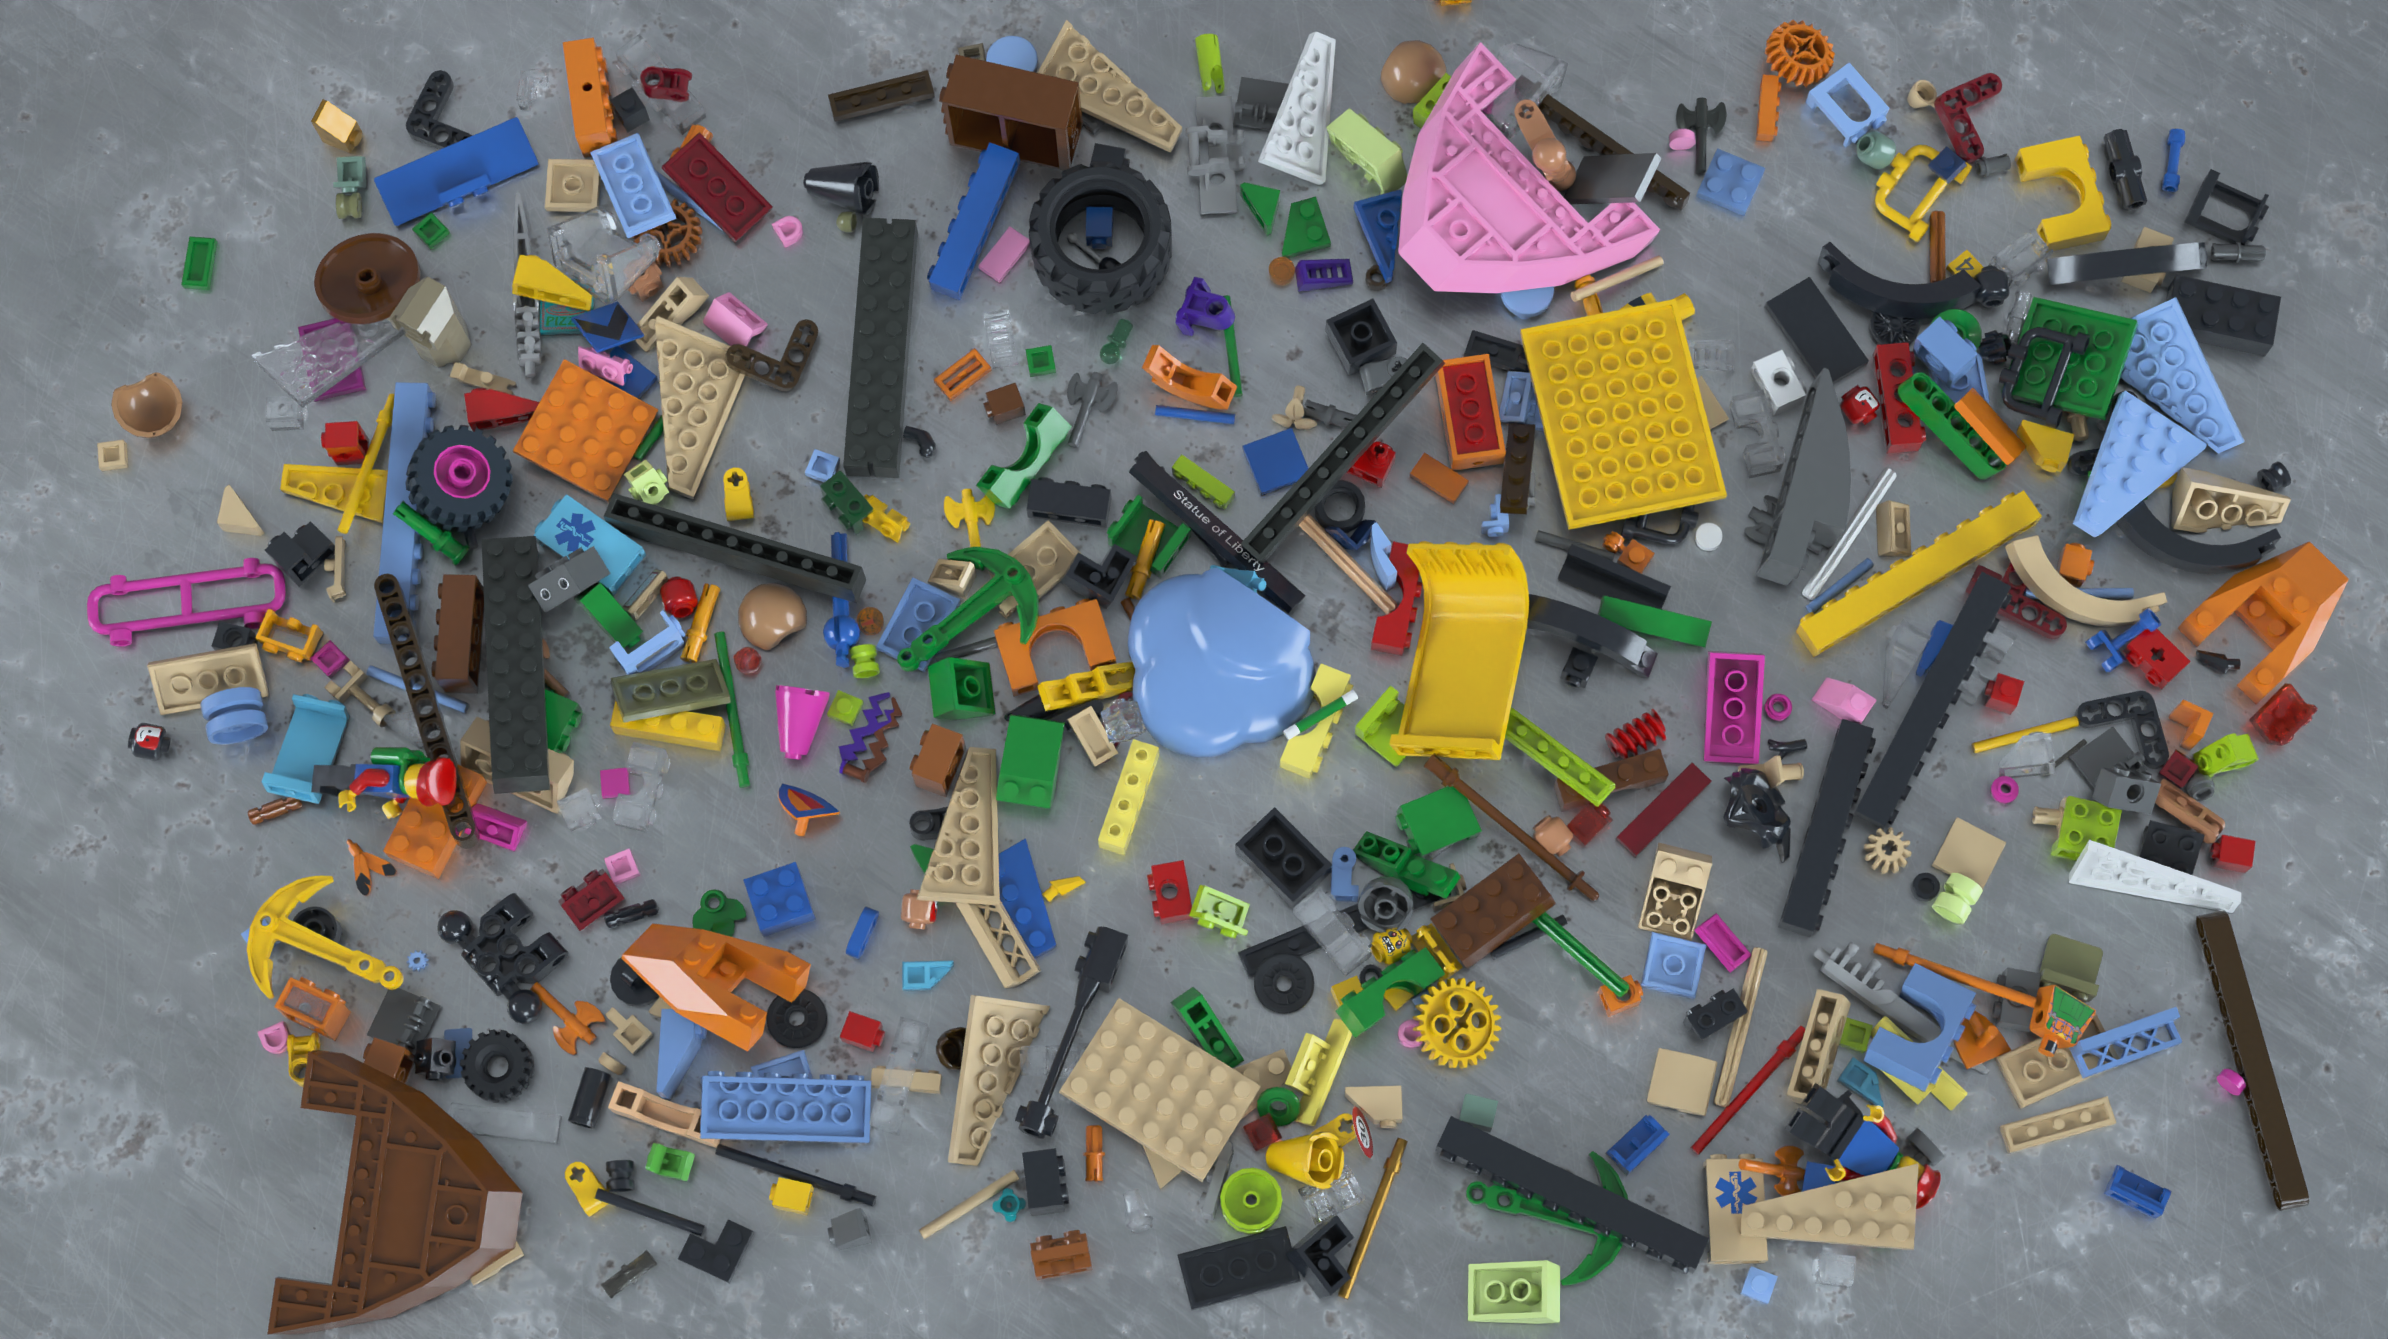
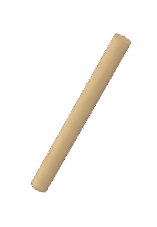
M1658 255L1571 292V298L1574 302H1577L1663 265V259Z
M1012 1170L919 1229V1232L926 1239L1020 1178L1015 1170Z

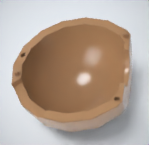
M1420 40L1404 41L1396 46L1387 58L1381 71L1380 80L1384 90L1394 100L1404 104L1419 103L1446 73V65L1441 54L1431 44Z
M155 372L147 375L143 380L135 384L116 388L113 392L111 406L114 418L124 430L136 437L155 438L173 429L180 418L183 402L180 390L173 381L161 373Z
M779 583L761 584L744 596L738 610V625L743 636L752 645L764 650H770L790 633H797L806 627L807 610L801 597L790 587Z

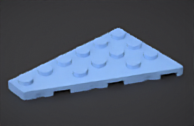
M2175 297L2130 318L2137 320L2138 326L2120 378L2140 391L2147 399L2158 405L2174 420L2180 422L2218 454L2243 443L2244 439L2177 298Z
M2127 391L2120 393L2073 524L2093 537L2102 534L2201 453L2207 444Z

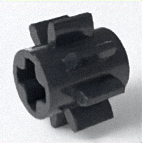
M1997 330L1985 333V338L1982 339L1979 345V351L1984 360L1993 361L1996 365L2007 361L2006 356H2008L2012 343L2007 334L1998 333Z

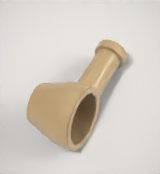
M1919 80L1912 86L1907 101L1913 108H1921L1928 105L1935 108L1936 89L1929 81Z

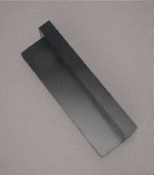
M1573 544L1570 546L1558 576L1560 582L1602 599V595L1659 609H1662L1671 588L1670 585Z

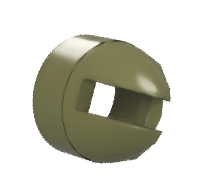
M853 211L841 212L836 219L837 227L841 231L854 233L857 227L856 213Z

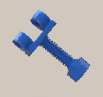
M2150 608L2139 614L2140 620L2137 624L2135 623L2128 630L2117 636V638L2112 639L2106 630H2101L2085 642L2090 650H2095L2105 643L2113 654L2112 657L2101 664L2106 672L2114 670L2127 660L2119 649L2122 645L2146 629L2153 632L2161 626L2160 620Z

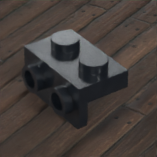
M1734 988L1726 993L1724 990L1717 992L1709 998L1711 1002L1703 1007L1701 1004H1698L1686 1012L1688 1016L1683 1021L1688 1032L1694 1029L1699 1039L1703 1040L1745 1015L1748 1010Z

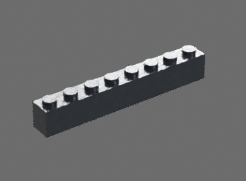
M1842 719L1838 725L1778 928L1811 937L1814 930H1820L1824 916L1819 913L1821 906L1827 905L1831 890L1827 889L1829 879H1835L1839 865L1834 863L1837 854L1841 855L1844 850L1846 839L1842 838L1844 829H1849L1854 814L1849 812L1852 803L1857 804L1861 788H1858L1857 785L1859 778L1864 779L1869 763L1864 761L1866 754H1871L1875 745L1876 738L1872 737L1874 728Z

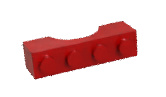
M1393 541L1389 560L1397 570L1396 582L1402 590L1403 599L1393 612L1377 617L1371 650L1402 656L1404 648H1410L1412 633L1407 631L1409 622L1415 623L1418 608L1413 607L1415 597L1420 598L1423 583L1418 581L1420 572L1407 554L1409 544Z

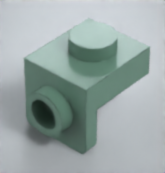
M337 157L338 182H333V188L342 189L344 194L357 193L358 189L367 188L365 157Z

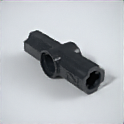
M2116 129L2105 134L2103 138L2110 159L2109 174L2112 182L2117 183L2124 209L2132 210L2146 205L2147 197L2141 180V161L2137 155L2134 156L2127 130Z

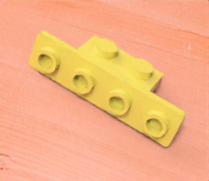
M1886 1016L1871 1031V1036L1874 1038L1879 1027H1882L1913 1042ZM1943 1069L1936 1084L1930 1083L1925 1092L1882 1071L1917 1105L1931 1092L1949 1110H1953L1967 1096V1092Z
M1340 1019L1333 1020L1325 1041L1313 1034L1305 1033L1285 1082L1287 1086L1303 1094L1300 1101V1113L1295 1120L1297 1123L1315 1126L1352 1036L1350 1030Z

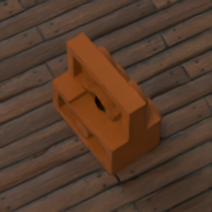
M1080 1230L1064 1232V1237L1053 1239L1052 1235L1035 1238L1036 1242L1030 1243L1036 1279L1041 1280L1093 1270L1086 1233L1080 1234Z

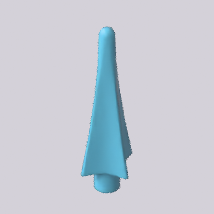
M1216 565L1210 566V569L1219 568L1255 593L1257 590L1263 591L1266 588V581H1264V578L1258 577L1255 571L1230 569Z

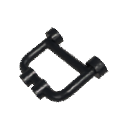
M2035 327L2024 333L2019 344L2012 343L2008 353V358L2013 360L2010 369H2002L1999 383L2004 384L2001 396L2006 407L2014 412L2045 420L2046 427L2057 429L2062 419L2063 409L2055 407L2053 404L2072 352L2084 355L2089 345L2090 335L2078 332L2077 336H2072L2048 328ZM2035 338H2043L2064 344L2041 408L2018 402L2012 396L2014 387H2016L2019 380L2020 370L2027 358L2030 343Z
M1695 505L1685 506L1680 517L1678 531L1674 534L1646 528L1649 514L1637 516V520L1626 518L1621 536L1624 539L1632 540L1634 535L1674 545L1686 538L1690 527H1696L1699 512L1694 511Z

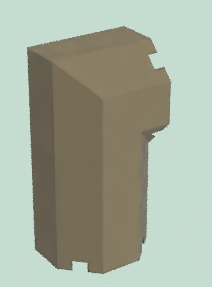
M428 276L407 290L389 317V321L395 329L399 331L401 327L404 328L405 336L410 339L421 359L438 368L446 366L445 364L451 362L453 364L461 362L472 345L467 324L446 286Z

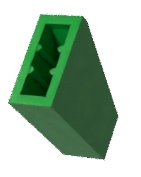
M600 582L589 586L574 598L614 643L618 641L623 648L627 647L630 649L641 640L638 635L643 630Z

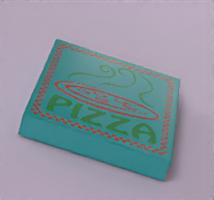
M575 282L592 295L591 310H594V282ZM540 300L541 335L582 334L572 322L571 317L588 311Z

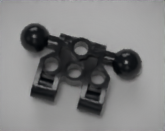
M516 893L505 897L480 918L479 936L477 938L471 934L472 921L467 914L458 910H450L444 913L437 925L440 938L449 944H459L463 949L461 956L496 996L504 995L508 1000L507 1012L511 1019L521 1024H529L535 1021L541 1014L542 1000L534 991L521 990L516 984L518 982L539 983L566 959L568 951L550 932L545 933L529 946H523L515 933L530 921L533 912ZM491 925H500V929L495 934L487 933ZM508 945H518L514 953H505V948ZM486 963H496V966L492 971H483V968ZM535 964V968L531 973H522L525 965Z

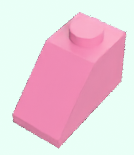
M1827 677L1812 698L1813 702L1839 719L1849 720L1858 724H1862L1877 701L1855 685Z

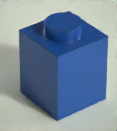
M1086 207V246H1091L1094 249L1113 247V207Z

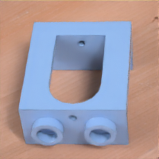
M1850 63L1809 91L1806 99L1807 105L1812 110L1818 106L1845 137L1843 143L1845 148L1851 143L1857 144L1859 139L1867 134L1866 132L1874 128L1876 130L1886 122V115L1889 110L1886 103ZM1850 83L1869 105L1871 115L1863 122L1853 121L1830 96Z
M662 610L660 614L667 628L630 654L626 653L618 641L609 647L627 675L651 671L684 648L685 643L682 638L686 635L673 615L668 617L664 610ZM676 640L675 642H673L672 644H670L668 647H666L665 649H663L662 651H660L659 653H657L656 655H654L652 658H650L649 660H647L646 662H644L643 664H641L640 666H638V667L636 668V665L639 664L640 662H642L644 659H646L647 657H649L650 655H652L653 653H655L656 651H658L660 648H662V647L665 646L666 644H668V643H670V642Z

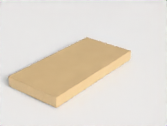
M256 643L153 661L147 665L160 715L201 708V701L207 696L231 688L252 687L258 689L262 697L269 695Z
M2096 1013L2079 1041L2106 1032ZM2041 1037L1995 1058L2020 1109L2095 1075L2082 1078L2069 1047L2057 1048L2054 1057L2041 1054L2038 1051L2042 1041ZM2110 1045L2106 1055L2118 1060L2119 1057L2113 1045ZM2090 1053L2082 1055L2088 1070L2097 1066L2099 1057Z

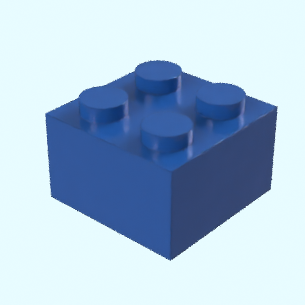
M796 862L743 880L763 937L816 920Z

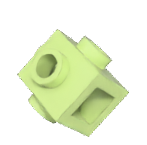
M644 460L624 474L632 486L628 491L635 500H641L642 502L654 505L662 501L664 496L669 493L665 486V483L668 482L667 478L659 468L655 470L647 460Z

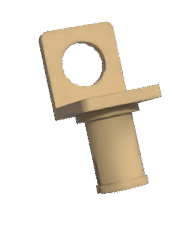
M1780 755L1774 756L1764 764L1741 765L1738 767V772L1741 768L1756 769L1764 772L1771 789L1776 788L1785 780H1801L1804 776V768L1801 763L1782 764Z
M2067 797L2060 801L2058 809L2035 806L2032 814L2035 818H2032V823L2056 825L2059 838Z

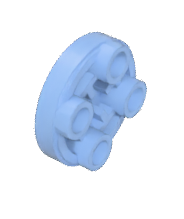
M1006 36L1000 38L991 45L987 52V62L1031 72L1037 71V52L1034 46L1022 37Z
M1554 286L1501 293V298L1509 311L1520 319H1529L1530 317L1542 314L1548 309L1553 299Z

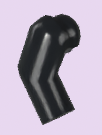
M906 425L903 438L916 441L920 446L919 454L928 458L933 456L936 444L930 433Z

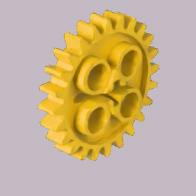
M1454 978L1447 979V984L1444 981H1438L1437 988L1434 986L1427 988L1430 996L1427 994L1420 996L1424 1004L1415 1005V1008L1421 1012L1420 1015L1413 1016L1412 1018L1419 1021V1025L1415 1026L1413 1030L1421 1032L1416 1042L1424 1041L1425 1045L1421 1051L1431 1050L1429 1059L1434 1060L1439 1057L1438 1065L1440 1066L1445 1065L1447 1062L1449 1068H1456L1457 1064L1460 1068H1467L1468 1063L1471 1066L1477 1065V1058L1480 1060L1487 1058L1484 1051L1491 1052L1494 1050L1490 1042L1499 1041V1038L1493 1035L1494 1031L1501 1030V1027L1495 1025V1021L1501 1019V1016L1493 1014L1498 1005L1489 1004L1493 997L1492 995L1483 996L1484 986L1475 990V981H1470L1467 985L1465 978L1458 979L1457 983ZM1452 997H1455L1458 1001L1456 1011L1450 1005ZM1468 1003H1470L1471 1008L1467 1012H1465L1468 1007ZM1473 1014H1476L1479 1018L1477 1028L1471 1022ZM1437 1018L1443 1024V1029L1440 1033L1435 1029ZM1446 1035H1448L1446 1043H1444L1443 1039ZM1458 1036L1462 1037L1464 1041V1046L1461 1050L1456 1045Z

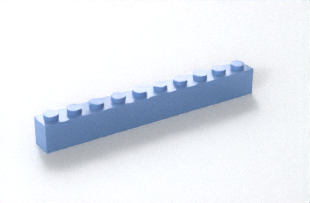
M396 382L379 576L388 573L396 577L404 592L410 615L417 631L416 620L413 619L414 610H418L419 607L416 585H420L421 571L418 569V560L423 557V545L420 543L421 535L392 513L402 501H405L415 511L417 510L418 505H412L408 498L410 491L406 490L405 482L408 477L406 472L419 443L424 438L428 439L429 433L434 430L431 408H435L436 395L435 392H432L428 383ZM394 586L386 587L383 593L392 592ZM377 599L373 637L379 644H391ZM402 610L393 611L390 617L399 616ZM402 634L398 641L407 640L410 634Z

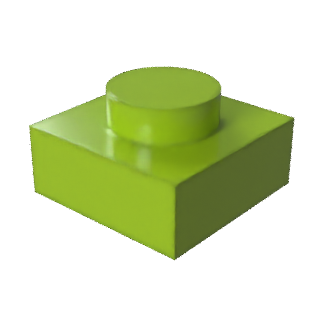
M838 690L827 715L832 719L853 727L864 702L857 697Z

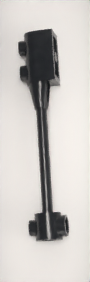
M1102 926L1097 927L1095 933L1089 931L1084 947L1089 948L1086 957L1079 956L1074 970L1079 972L1075 1008L1038 1102L1029 1101L1027 1107L1020 1105L1015 1121L1020 1123L1019 1130L1023 1133L1040 1139L1045 1138V1135L1052 1137L1059 1116L1054 1114L1055 1111L1048 1104L1085 1010L1089 1008L1098 990L1107 993L1110 991L1128 945V934Z

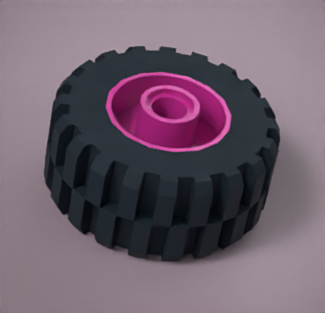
M450 425L445 426L442 432L438 429L431 432L428 439L424 438L419 443L406 472L408 476L405 482L406 490L410 491L408 498L411 504H417L416 511L422 516L426 514L429 517L428 521L434 525L436 523L442 524V530L450 531L452 527H457L458 532H466L470 526L473 530L481 528L483 522L488 524L492 521L496 513H499L510 493V486L513 480V475L509 473L512 468L509 459H504L507 452L503 446L497 448L495 446L497 440L490 435L486 438L482 435L483 430L478 428L475 429V432L468 430V425H460L458 430H454V426Z

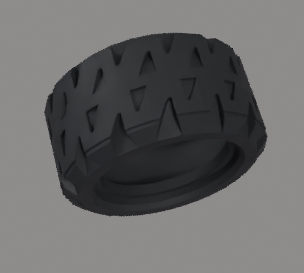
M1093 161L1091 162V167L1078 164L1062 171L1060 179H1051L1040 191V199L1034 202L1029 218L1031 255L1034 269L1043 286L1048 287L1049 293L1062 304L1075 305V310L1085 313L1097 314L1102 310H1106V314H1112L1127 310L1133 302H1135V305H1139L1153 294L1157 285H1161L1168 272L1170 258L1172 257L1171 218L1168 205L1165 204L1162 193L1150 179L1146 181L1139 171L1126 165H1122L1120 169L1113 162ZM1086 207H1113V209L1122 211L1136 221L1144 234L1139 249L1130 259L1108 269H1091L1073 262L1061 250L1058 244L1059 236L1065 225L1074 216L1085 211Z

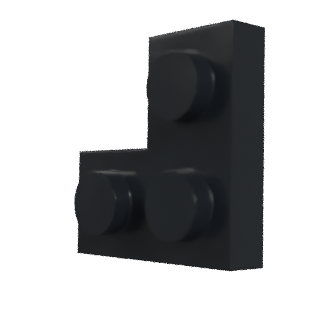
M728 1219L716 1245L690 1233L678 1260L730 1284L754 1231Z

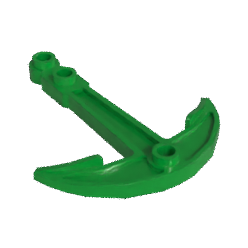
M968 547L948 553V560L971 562L980 571L986 568L994 575V578L938 625H933L912 641L910 648L902 649L897 656V662L900 667L906 672L916 670L920 666L921 661H928L947 646L953 637L1009 596H1013L1018 603L1016 608L1020 620V643L1026 645L1033 634L1039 617V597L1033 580L1025 567L1017 559L997 549ZM1017 571L1014 577L1009 576L1012 572ZM933 638L932 642L925 643L927 639ZM912 655L909 660H903L905 656Z
M1592 1151L1589 1157L1596 1169L1600 1187L1628 1200L1627 1192L1617 1172L1603 1157ZM1480 1181L1472 1182L1467 1187L1466 1198L1473 1205L1485 1204L1489 1209L1513 1215L1523 1214L1597 1236L1592 1254L1588 1253L1577 1269L1560 1280L1562 1286L1578 1284L1595 1277L1614 1261L1623 1246L1619 1243V1238L1611 1234L1609 1237L1602 1236L1593 1230L1594 1226L1586 1222L1583 1225L1577 1224L1567 1218L1569 1214L1560 1210L1552 1212L1542 1206V1201L1533 1197L1531 1200H1527L1517 1195L1516 1190L1496 1185L1487 1187ZM1473 1190H1480L1482 1197L1480 1199L1473 1198ZM1500 1197H1508L1510 1203L1507 1206L1501 1205L1499 1203Z

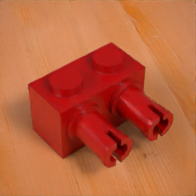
M1376 441L1354 463L1347 473L1382 488L1395 462L1396 452L1389 445Z

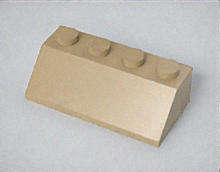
M476 717L460 740L461 766L481 774L487 783L493 785L489 720ZM548 749L550 790L515 792L511 794L558 814L573 778L574 760L564 753H557Z

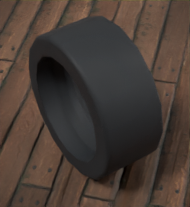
M1339 480L1315 506V517L1324 529L1328 526L1339 527L1344 533H1348L1356 529L1363 520L1365 498L1356 485L1348 481ZM1334 493L1348 494L1355 502V513L1346 521L1332 520L1324 510L1326 499Z

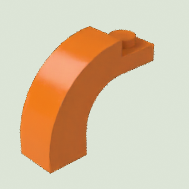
M1160 345L1151 346L1142 366V369L1152 376L1151 381L1162 389L1179 398L1209 408L1228 410L1237 386L1223 374L1193 369L1178 361Z

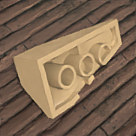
M2182 467L2172 492L2171 526L2177 530L2202 533L2212 528L2221 527L2222 530L2232 529V526L2248 524V526L2281 523L2291 499L2288 496L2207 471Z

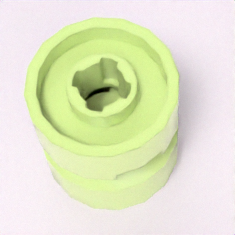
M1951 873L1944 885L1946 892H1940L1932 907L1945 919L1956 924H1964L1972 911L1970 905L1976 904L1983 890L1970 878L1959 873Z

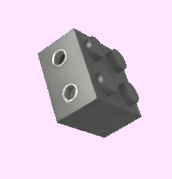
M594 546L586 551L580 547L568 555L569 559L565 556L550 565V568L547 567L535 574L537 580L529 584L528 587L544 613L611 574Z

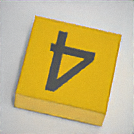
M1968 250L1964 251L1946 267L1952 275L1964 269L1973 278L1984 268Z

